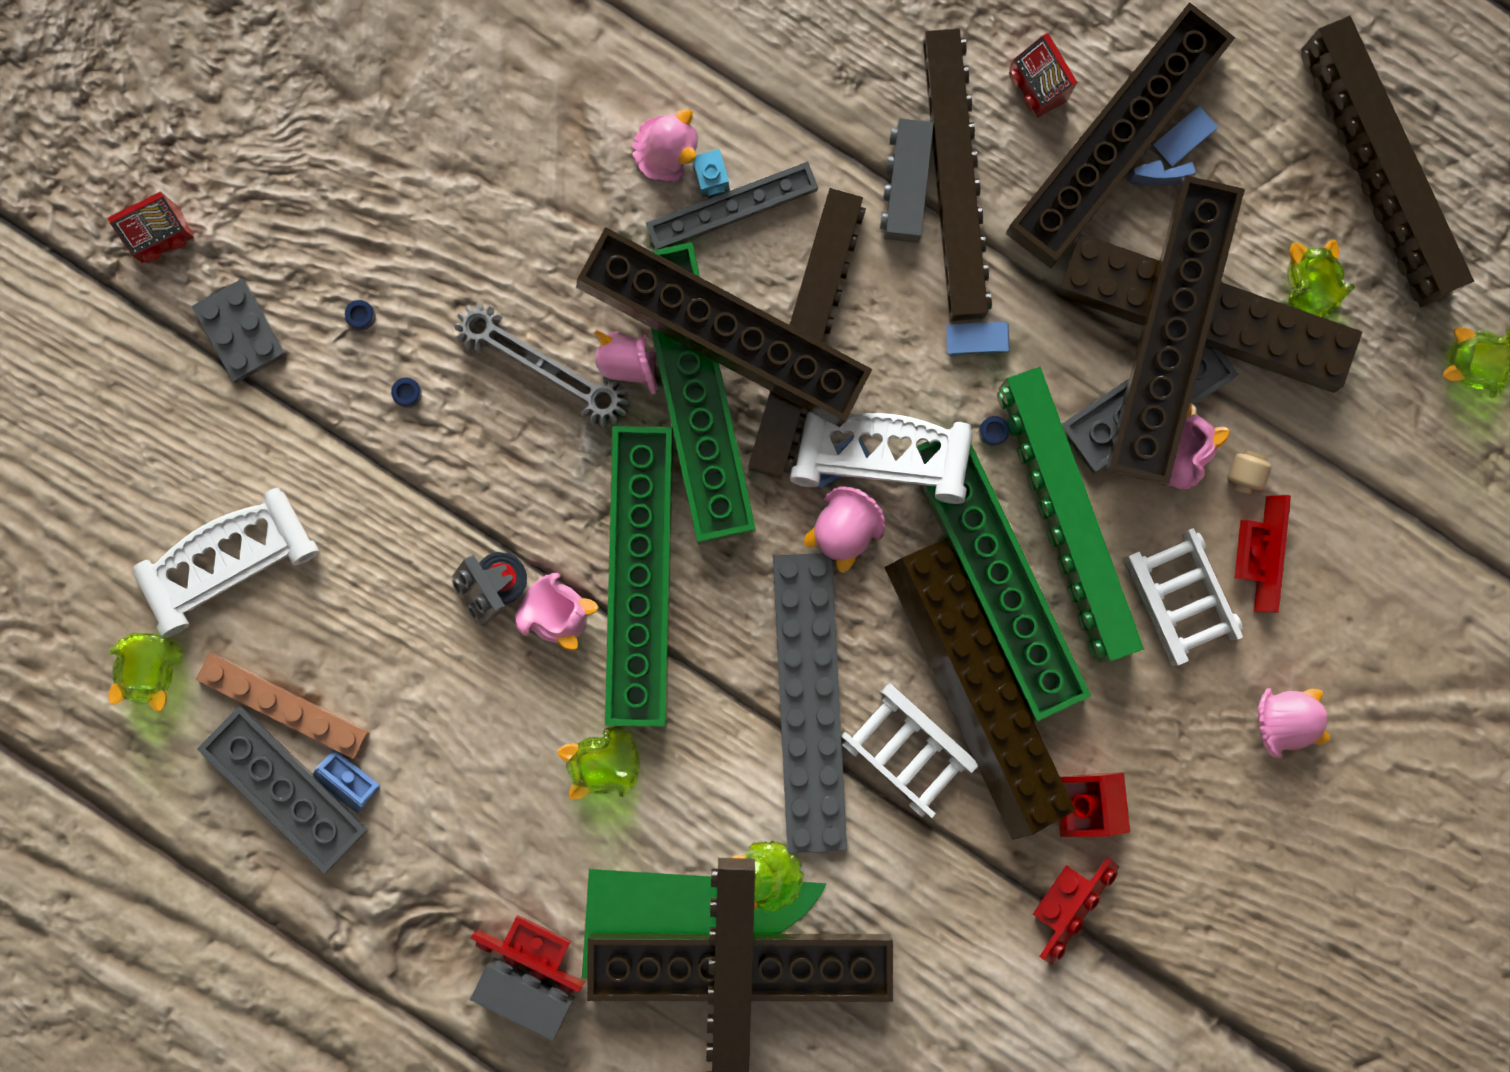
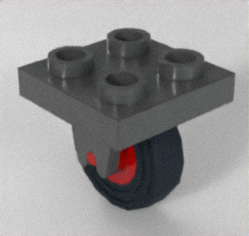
M504 552L489 554L480 562L472 555L464 559L452 575L454 589L460 596H464L469 604L467 608L471 617L475 621L478 620L481 626L491 622L506 604L517 600L523 594L527 585V573L524 565L517 557Z

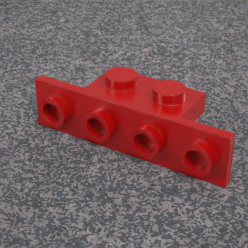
M1291 495L1266 496L1263 523L1253 520H1240L1234 578L1257 583L1254 612L1279 613Z
M1106 857L1091 881L1066 865L1034 911L1033 915L1056 931L1039 956L1049 964L1053 965L1055 961H1059L1064 956L1068 941L1072 936H1076L1081 931L1084 925L1083 919L1089 911H1093L1098 906L1101 900L1100 895L1105 887L1110 886L1115 881L1118 875L1117 870L1120 866L1112 859Z
M519 915L516 916L504 942L479 929L470 938L476 941L475 946L489 953H492L494 950L504 955L502 959L514 966H519L521 963L531 968L529 972L532 975L544 980L549 977L558 982L557 986L569 993H573L574 990L580 992L585 981L558 969L571 941Z

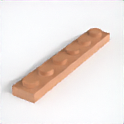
M213 653L208 654L195 679L352 759H356L369 734L368 731Z

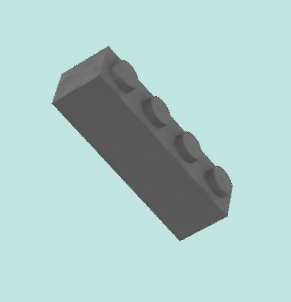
M899 118L897 128H891L889 145H895L894 156L888 155L886 173H891L890 184L885 183L883 201L888 202L887 212H882L880 229L885 230L884 239L919 243L922 232L934 122Z

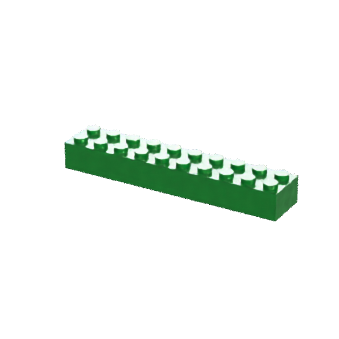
M692 242L652 251L700 277ZM651 328L698 545L756 532L719 363Z
M1041 366L1006 378L999 387L1000 392L997 393L998 402L1002 409L1007 410L1010 419L1007 420L1009 432L1012 437H1017L1020 445L1017 448L1019 459L1022 464L1026 463L1030 473L1027 475L1029 487L1032 492H1037L1040 500L1037 503V508L1041 518L1046 519L1050 530H1047V536L1051 546H1056L1060 558H1057V563L1063 575L1067 574L1070 583L1067 586L1068 594L1073 603L1077 602L1079 607L1078 621L1082 630H1087L1091 641L1087 642L1092 658H1097L1099 663L1110 662L1144 650Z
M612 426L605 725L667 726L673 475L672 427Z
M927 441L917 446L924 464H927L940 450L941 443L937 441L929 443ZM971 444L963 485L967 489L964 503L952 504L942 502L935 498L936 486H920L945 539L947 538L1033 721H1039L1091 697V694Z

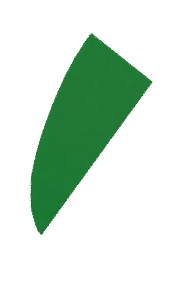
M589 869L582 978H587L588 937L591 933H710V927H716V917H710L711 898H717V888L711 887V876ZM755 879V902L758 904V908L754 910V934H779L793 925L809 911L822 895L826 883Z

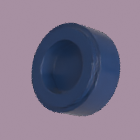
M364 300L352 301L347 305L344 313L346 322L356 330L370 328L376 318L374 308Z
M404 377L398 379L393 384L391 396L399 406L410 408L417 405L421 400L422 389L415 380Z
M991 416L986 418L980 425L979 435L985 444L998 446L1008 438L1009 427L1003 418Z

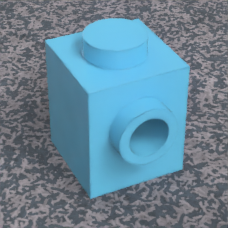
M720 149L696 155L692 165L701 196L712 198L725 193L726 190H730L729 179Z

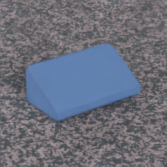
M333 750L315 768L313 773L332 794L356 813L363 809L380 788L377 782L336 750Z

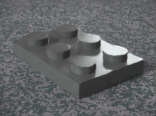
M242 278L192 306L233 382L237 383L287 355L245 279Z

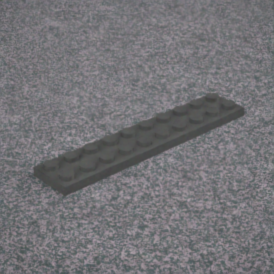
M823 553L773 555L787 853L847 850L832 559Z

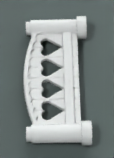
M809 412L806 415L797 465L792 467L790 481L804 487L819 486L821 474L936 486V499L952 504L964 503L967 489L963 485L973 434L971 425L956 422L953 428L946 430L932 423L901 415L859 413L849 414L846 422L841 427H838ZM835 431H840L843 435L848 432L853 433L854 439L837 455L830 438L831 434ZM864 434H868L871 437L876 435L882 436V443L866 458L859 443V438ZM897 437L900 440L905 438L912 440V445L895 461L888 447L889 439ZM921 440H926L929 443L940 442V450L927 464H924L917 450L918 442Z
M274 488L263 495L265 500L262 505L229 513L193 531L173 546L157 563L151 564L150 560H145L133 567L135 571L133 575L159 623L156 628L162 638L174 636L189 627L190 624L185 616L186 612L288 556L292 564L296 566L313 559L320 553L315 541L309 540L285 493L281 492L280 488ZM261 519H266L268 522L266 545L246 535V528L250 525L256 526L257 522ZM239 533L242 537L240 560L220 549V543L225 539L230 540L232 535ZM208 548H214L216 552L214 574L194 564V557L198 554H204ZM187 562L190 567L187 589L168 578L169 570L173 568L178 569L179 565Z

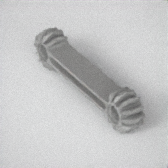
M477 303L476 311H473L471 306L467 305L465 307L468 312L466 316L458 313L457 317L463 323L454 325V329L461 332L456 338L459 342L465 341L464 347L468 351L475 345L476 352L482 353L483 345L491 346L588 404L589 406L584 408L581 413L584 417L591 415L589 422L592 425L600 418L601 427L606 428L607 419L610 418L612 424L616 425L618 424L615 417L616 414L621 417L626 416V412L619 407L629 406L627 399H621L627 392L625 388L617 390L618 381L614 380L608 386L607 378L602 377L601 386H596L495 325L501 322L503 318L500 314H494L495 309L491 305L484 310L483 304ZM478 322H485V331L481 334H474L472 331L473 326ZM499 336L526 352L527 356L523 358L493 339ZM560 372L591 392L587 395L558 379L556 375ZM601 396H609L612 399L611 405L606 409H599L596 406V402Z

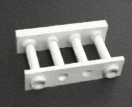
M1194 528L1181 533L1185 542L1148 558L1146 556L1142 557L1140 552L1123 558L1171 666H1179L1188 662L1186 654L1189 653L1190 649L1224 634H1227L1230 640L1243 638L1241 630H1243L1242 623L1239 617L1232 613L1203 550L1206 549L1204 539L1200 533L1195 532ZM1189 552L1191 553L1197 569L1160 585L1158 583L1154 584L1150 576L1152 568ZM1201 579L1203 580L1209 596L1173 612L1170 610L1166 611L1162 602L1165 595ZM1215 606L1222 623L1188 638H1178L1174 629L1177 626V622Z
M888 683L880 692L885 696L882 700L883 704L853 738L846 732L841 735L846 740L842 746L855 757L860 753L911 799L912 802L909 806L919 816L923 817L927 814L932 818L936 813L928 807L930 803L959 771L962 773L966 769L972 773L978 765L975 759L892 684ZM899 709L907 716L904 720L905 724L874 758L862 747V744L892 711L896 712ZM921 729L929 736L926 740L928 744L896 778L884 765L914 731L918 732ZM942 749L951 756L948 760L950 764L918 798L906 785L936 752L940 753Z

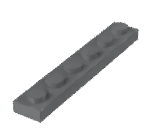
M807 161L646 222V227L655 250L668 248L817 192L818 185Z

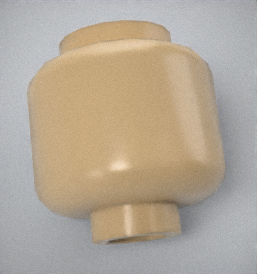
M1246 449L1244 453L1236 454L1228 474V479L1235 483L1234 489L1250 495L1253 489L1258 491L1264 489L1272 467L1266 461L1268 456Z

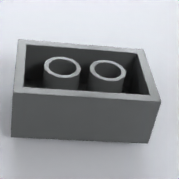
M503 956L500 959L494 957L485 967L470 1000L553 1041L575 996L559 988L557 983H554V986L544 982L543 979L532 975L529 969L527 972L516 968V966L502 959Z

